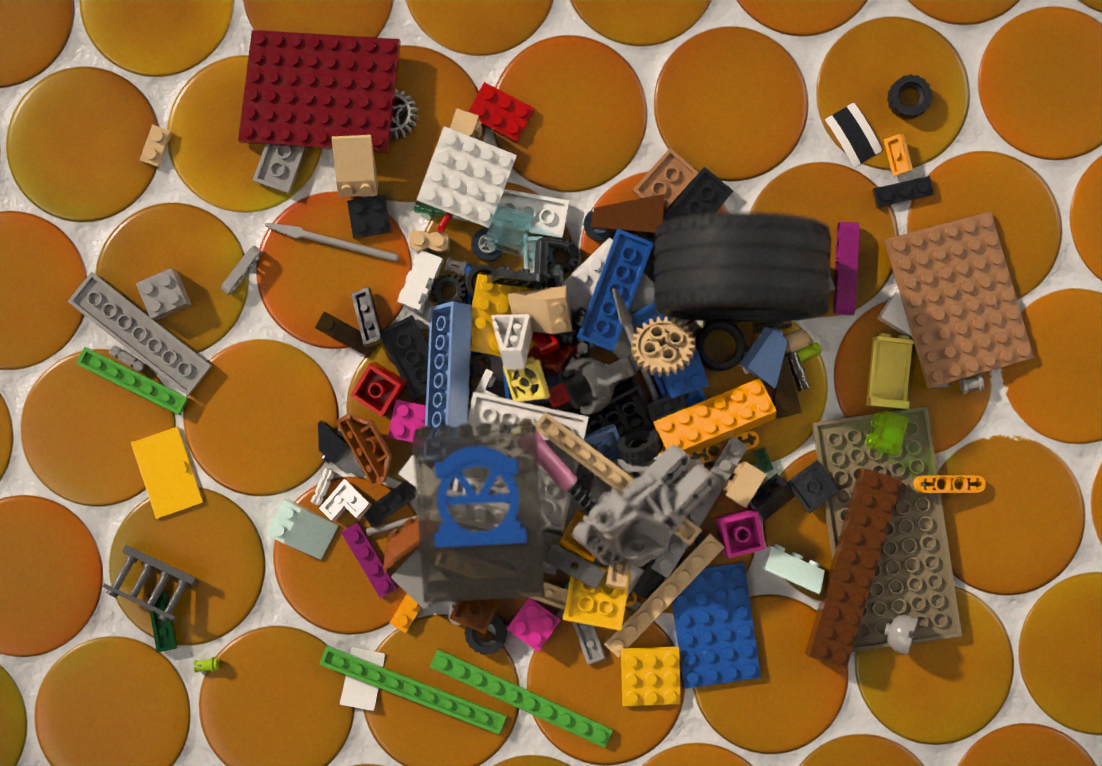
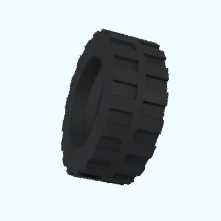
M913 74L902 76L888 91L887 101L889 108L897 117L904 119L919 117L931 105L930 102L933 98L930 84L924 78L918 75L914 76ZM913 88L918 92L919 100L916 105L907 106L903 104L901 93L904 89Z
M639 426L624 433L617 442V447L623 461L630 465H640L653 460L662 451L661 448H663L657 430L651 426ZM646 443V444H644V445H642V446H640V447L634 448L635 446H637V445H639V444Z
M494 614L490 624L494 626L496 634L489 642L481 641L476 631L465 627V640L469 644L468 646L474 652H479L482 655L497 652L503 647L507 638L505 620L499 614Z

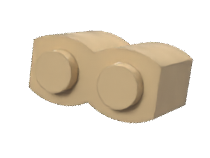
M425 231L410 232L409 247L416 252L423 250L425 252L432 251L437 254H444L449 252L450 237L446 233L433 232L429 234Z

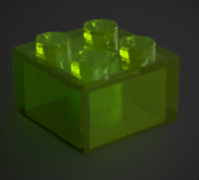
M879 411L877 414H874L871 425H873L872 431L866 437L867 449L886 455L898 456L909 418L888 411Z

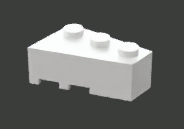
M423 250L419 254L417 253L413 260L414 266L412 271H409L406 277V284L401 290L397 302L423 313L432 291V284L437 279L443 265V258Z

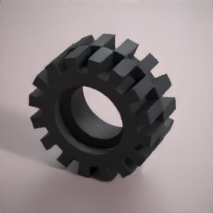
M560 237L556 240L570 242L567 249L569 259L564 263L556 261L554 254L558 248L548 247L547 266L552 268L556 265H562L563 272L568 273L578 263V247L568 238L563 239V237Z
M454 274L440 275L432 284L431 294L437 305L452 301L464 302L466 296L465 284L461 278ZM448 284L456 288V295L451 299L444 298L441 293L442 288Z

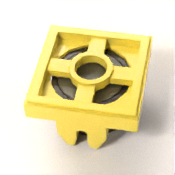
M533 356L526 360L525 369L517 371L513 369L505 370L503 366L514 401L523 402L550 397L546 384L547 373L540 364V361L534 360Z

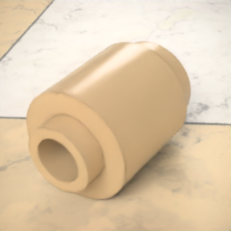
M802 329L785 335L784 338L787 339L785 353H794L808 347V342L811 341L808 332H803Z

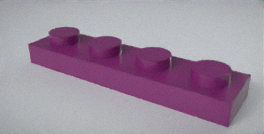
M359 522L342 531L343 537L379 598L397 589L390 574L383 571L384 564Z

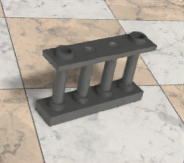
M125 545L122 552L127 555V560L112 587L105 583L102 586L107 590L106 594L117 598L119 595L159 614V619L167 623L170 620L176 622L177 618L171 615L185 588H188L189 585L195 587L198 580L179 569ZM138 560L144 563V569L128 595L119 589L132 565ZM157 569L161 571V578L148 602L145 603L137 599V596L150 572ZM174 577L179 580V585L165 611L154 607L168 579L171 580Z

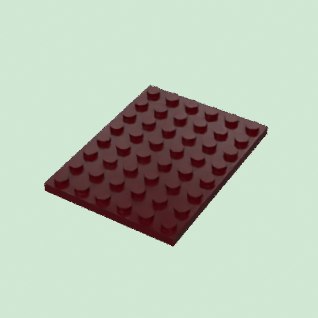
M252 30L238 141L247 144L333 150L332 137L371 135L374 153L388 154L401 46L400 39Z

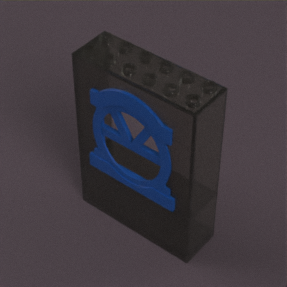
M521 421L520 424L500 422L499 425L480 423L479 426L460 424L459 427L440 425L439 428L420 426L419 429H415L413 452L424 602L544 596L536 423H532V421ZM470 467L491 469L479 494L475 492L462 473L463 470ZM501 476L507 485L509 493L488 494L496 478ZM454 478L458 480L467 495L447 496L449 485ZM510 502L504 520L497 527L489 531L471 532L460 527L451 517L447 505Z

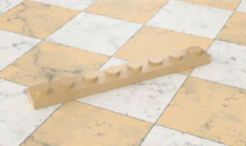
M709 533L670 574L669 578H666L622 624L621 631L616 630L604 645L619 658L621 656V649L628 648L721 552L724 545Z

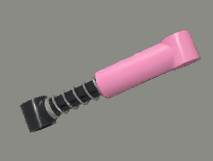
M533 428L519 441V444L537 461L562 491L568 490L567 493L569 492L573 496L572 498L576 499L577 504H580L583 507L582 510H585L589 516L597 502H593L591 500L592 497L588 496L585 490H582L581 485L576 483L577 477L546 444L544 438Z

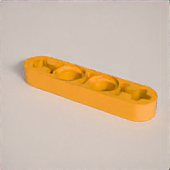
M746 431L733 437L739 440L738 437L741 436V440L748 438V434L751 437L754 436L755 440L752 441V445L749 442L744 443L748 446L746 449L748 450L756 447L759 443V436L754 431ZM729 438L714 444L719 449L717 456L712 457L709 455V446L705 448V455L708 459L704 460V456H702L698 460L703 463L716 460ZM702 450L696 452V454L703 453Z
M978 475L917 476L913 482L914 489L919 493H979L985 489L986 485L984 478ZM939 479L944 481V488L941 490L937 486ZM957 479H959L962 483L960 489H956L955 487V481ZM921 482H931V486L923 487ZM968 482H978V486H968Z

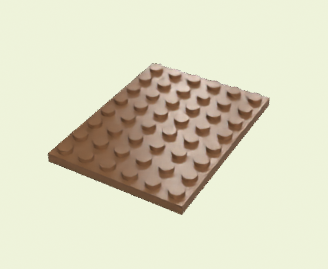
M991 211L884 240L927 388L1034 358Z

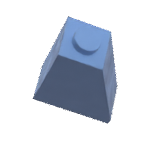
M765 327L739 365L757 379L760 378L766 386L775 389L780 375L787 339L782 336L783 332L778 328Z

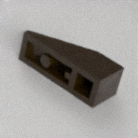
M325 311L315 326L319 331L369 357L375 346L365 347L358 329Z
M788 357L783 358L778 383L772 395V403L777 411L776 419L802 413Z

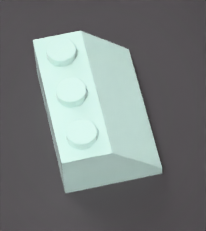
M777 544L774 547L768 545L759 565L760 567L815 593H820L825 570L820 568L821 564L812 560L807 563L802 560L803 556L794 552L791 555L784 552L786 548Z

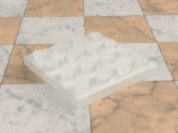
M444 126L417 201L490 228L517 155Z

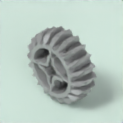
M395 90L394 101H399L404 105L393 107L397 121L392 118V123L397 128H391L390 140H392L393 135H395L396 140H399V134L406 138L405 131L412 133L410 126H417L412 120L419 119L418 115L415 114L418 112V108L414 107L416 102L410 101L411 95L405 96V91L403 90L399 95L398 90ZM408 110L407 119L401 124L400 118Z

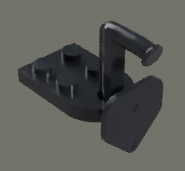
M540 238L536 241L534 273H530L529 269H518V271L511 270V267L501 266L500 269L494 270V272L487 275V283L533 288V290H540L546 287H561L563 283L562 265L552 267L547 274L548 247L558 248L566 252L570 242Z

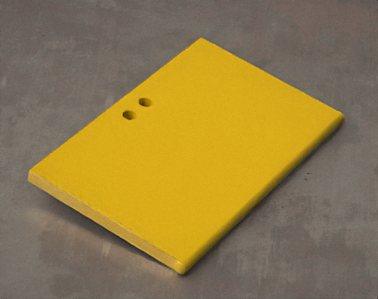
M178 427L131 442L156 519L203 503Z

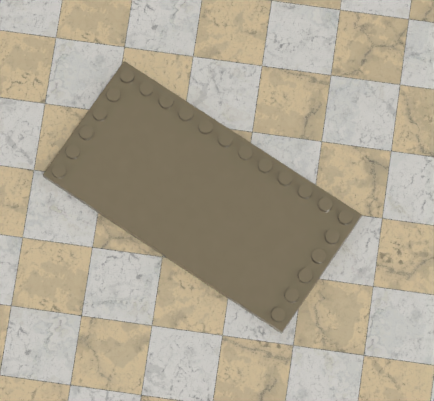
M919 407L812 423L817 460L841 490L824 503L832 560L859 468L869 469L902 480L852 652L890 647L887 642L888 635L884 634L887 623L891 624L893 619L900 615L918 618L912 643L961 637L962 631L941 493H919L913 486L914 479L917 476L938 475L928 408ZM921 482V486H931V482Z

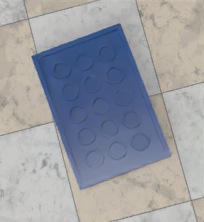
M744 562L705 567L672 601L684 688L761 678Z

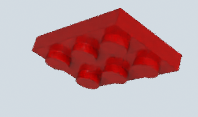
M484 82L468 112L478 115L483 126L517 143L535 108Z

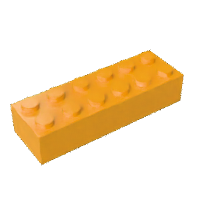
M758 378L653 422V426L659 434L663 451L671 445H677L690 455L774 420L777 411L761 379Z

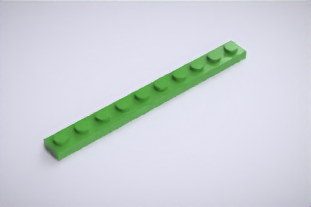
M329 645L326 646L319 665L496 734H500L507 716Z
M439 648L430 664L431 668L603 748L606 747L613 731L610 727Z

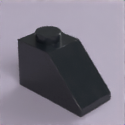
M319 421L318 443L319 451L322 453L321 458L328 464L330 462L335 464L350 447L326 422Z

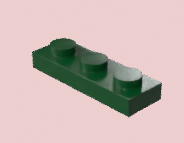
M168 591L161 592L154 607L165 611L170 601ZM149 610L156 652L177 649L173 621L170 620L167 623L159 619V614Z

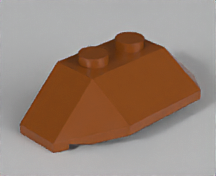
M352 414L344 415L336 421V424L374 489L386 481L392 454L374 421Z
M417 516L414 519L411 517L406 520L401 529H395L390 532L386 543L383 571L385 573L432 539L434 533H439V525L444 523L431 520L429 517Z

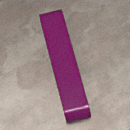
M838 222L835 290L833 298L834 315L854 316L859 249L858 222Z

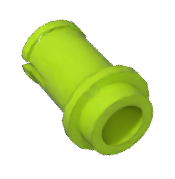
M811 342V345L796 351V355L799 361L803 362L815 355L819 356L822 350L818 342Z
M215 657L206 660H194L193 665H201V667H193L195 673L211 671L213 673L220 668L219 659Z

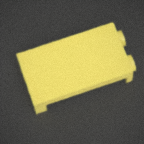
M879 333V336L873 337L866 406L909 409L910 401H907L912 345L914 344V341L910 340V336L898 335V338H891V334Z

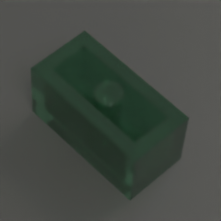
M765 447L752 451L759 470L766 473L774 469Z

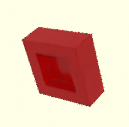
M563 383L548 389L550 394L548 398L553 408L571 401Z

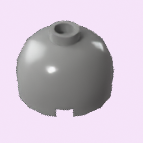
M900 615L894 618L891 624L887 623L884 634L888 635L887 642L894 651L908 656L918 618Z

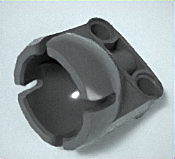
M630 355L610 365L603 364L592 358L576 359L570 362L563 370L565 377L562 383L571 399L569 402L575 409H580L582 414H595L602 411L611 401L617 383L637 374V370Z

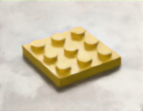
M572 563V569L576 570L578 568L577 564ZM594 565L605 571L596 589L570 576L563 620L621 631L631 572H628L625 590L605 586L608 567Z
M679 646L621 649L622 706L680 704Z

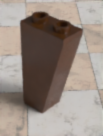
M656 195L595 207L592 210L591 230L616 232L617 229H620L627 233L655 235L656 227L666 222L663 219V212L667 210V200H664L665 195Z

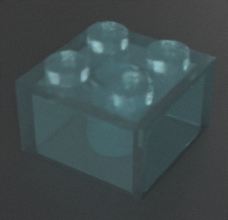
M497 204L485 238V246L522 257L533 225L534 215Z

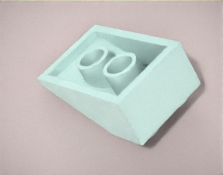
M286 499L283 501L266 535L321 560L339 525L290 499Z

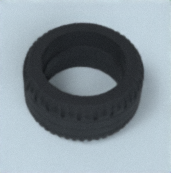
M717 320L706 324L700 329L695 337L694 346L698 349L704 367L713 371H726L735 367L742 360L745 354L746 341L742 331L735 324L729 321ZM714 330L727 331L735 340V353L725 362H715L705 353L704 340Z

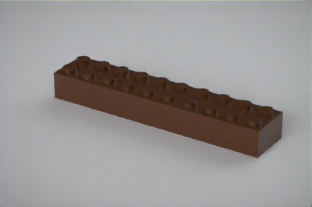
M859 468L805 654L807 656L847 668L902 483L901 479L869 469Z

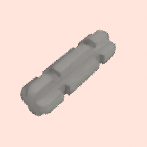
M113 346L109 351L111 356L118 358L119 361L129 367H133L137 372H142L146 366L145 363L140 360L137 361V358L126 351H122L117 346Z

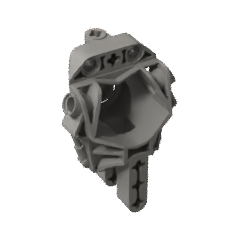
M671 445L639 478L633 479L624 490L613 488L611 492L606 491L601 494L598 504L592 508L588 517H583V522L576 525L571 535L603 565L615 564L625 559L633 567H641L668 548L671 535L683 523V518L715 485L717 478L704 466L696 465L670 491L668 486L688 466L691 460L690 455L677 445Z

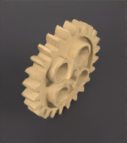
M657 317V322L649 319V325L642 323L643 329L637 328V334H633V341H631V352L634 354L633 359L637 361L638 367L643 366L644 372L650 369L651 375L657 371L659 377H661L662 372H665L667 376H669L670 371L677 374V368L684 370V364H690L689 359H693V352H695V338H693L692 332H688V326L683 327L682 321L676 324L675 318L669 322L667 317L664 318V321ZM672 356V358L666 359L665 357Z

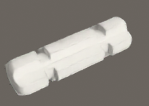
M324 469L323 478L320 479L315 490L316 494L313 495L311 500L313 504L318 506L322 504L323 496L326 495L331 483L330 479L335 474L334 471Z

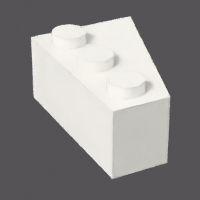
M530 314L491 315L495 337L505 370L525 369L533 334Z

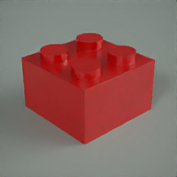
M373 362L368 365L350 396L383 417L389 414L396 399L399 398L408 382L378 362Z

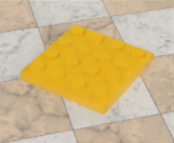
M478 274L472 302L470 351L501 357L491 315H512L508 294L533 291V288L487 283V275ZM531 341L527 359L533 356L534 360L540 361L541 354Z

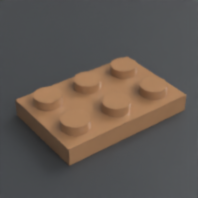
M669 148L634 187L632 192L639 198L665 195L664 200H667L668 208L699 172L672 148Z

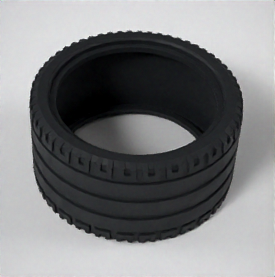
M728 212L674 218L656 227L655 258L657 260L655 261L654 276L656 278L654 282V308L661 315L698 321L781 322L813 319L829 311L830 283L828 279L830 278V262L828 259L830 258V229L828 225L820 221L802 216L777 213Z

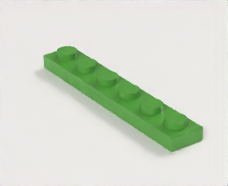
M84 347L76 363L178 415H181L189 397L88 347Z

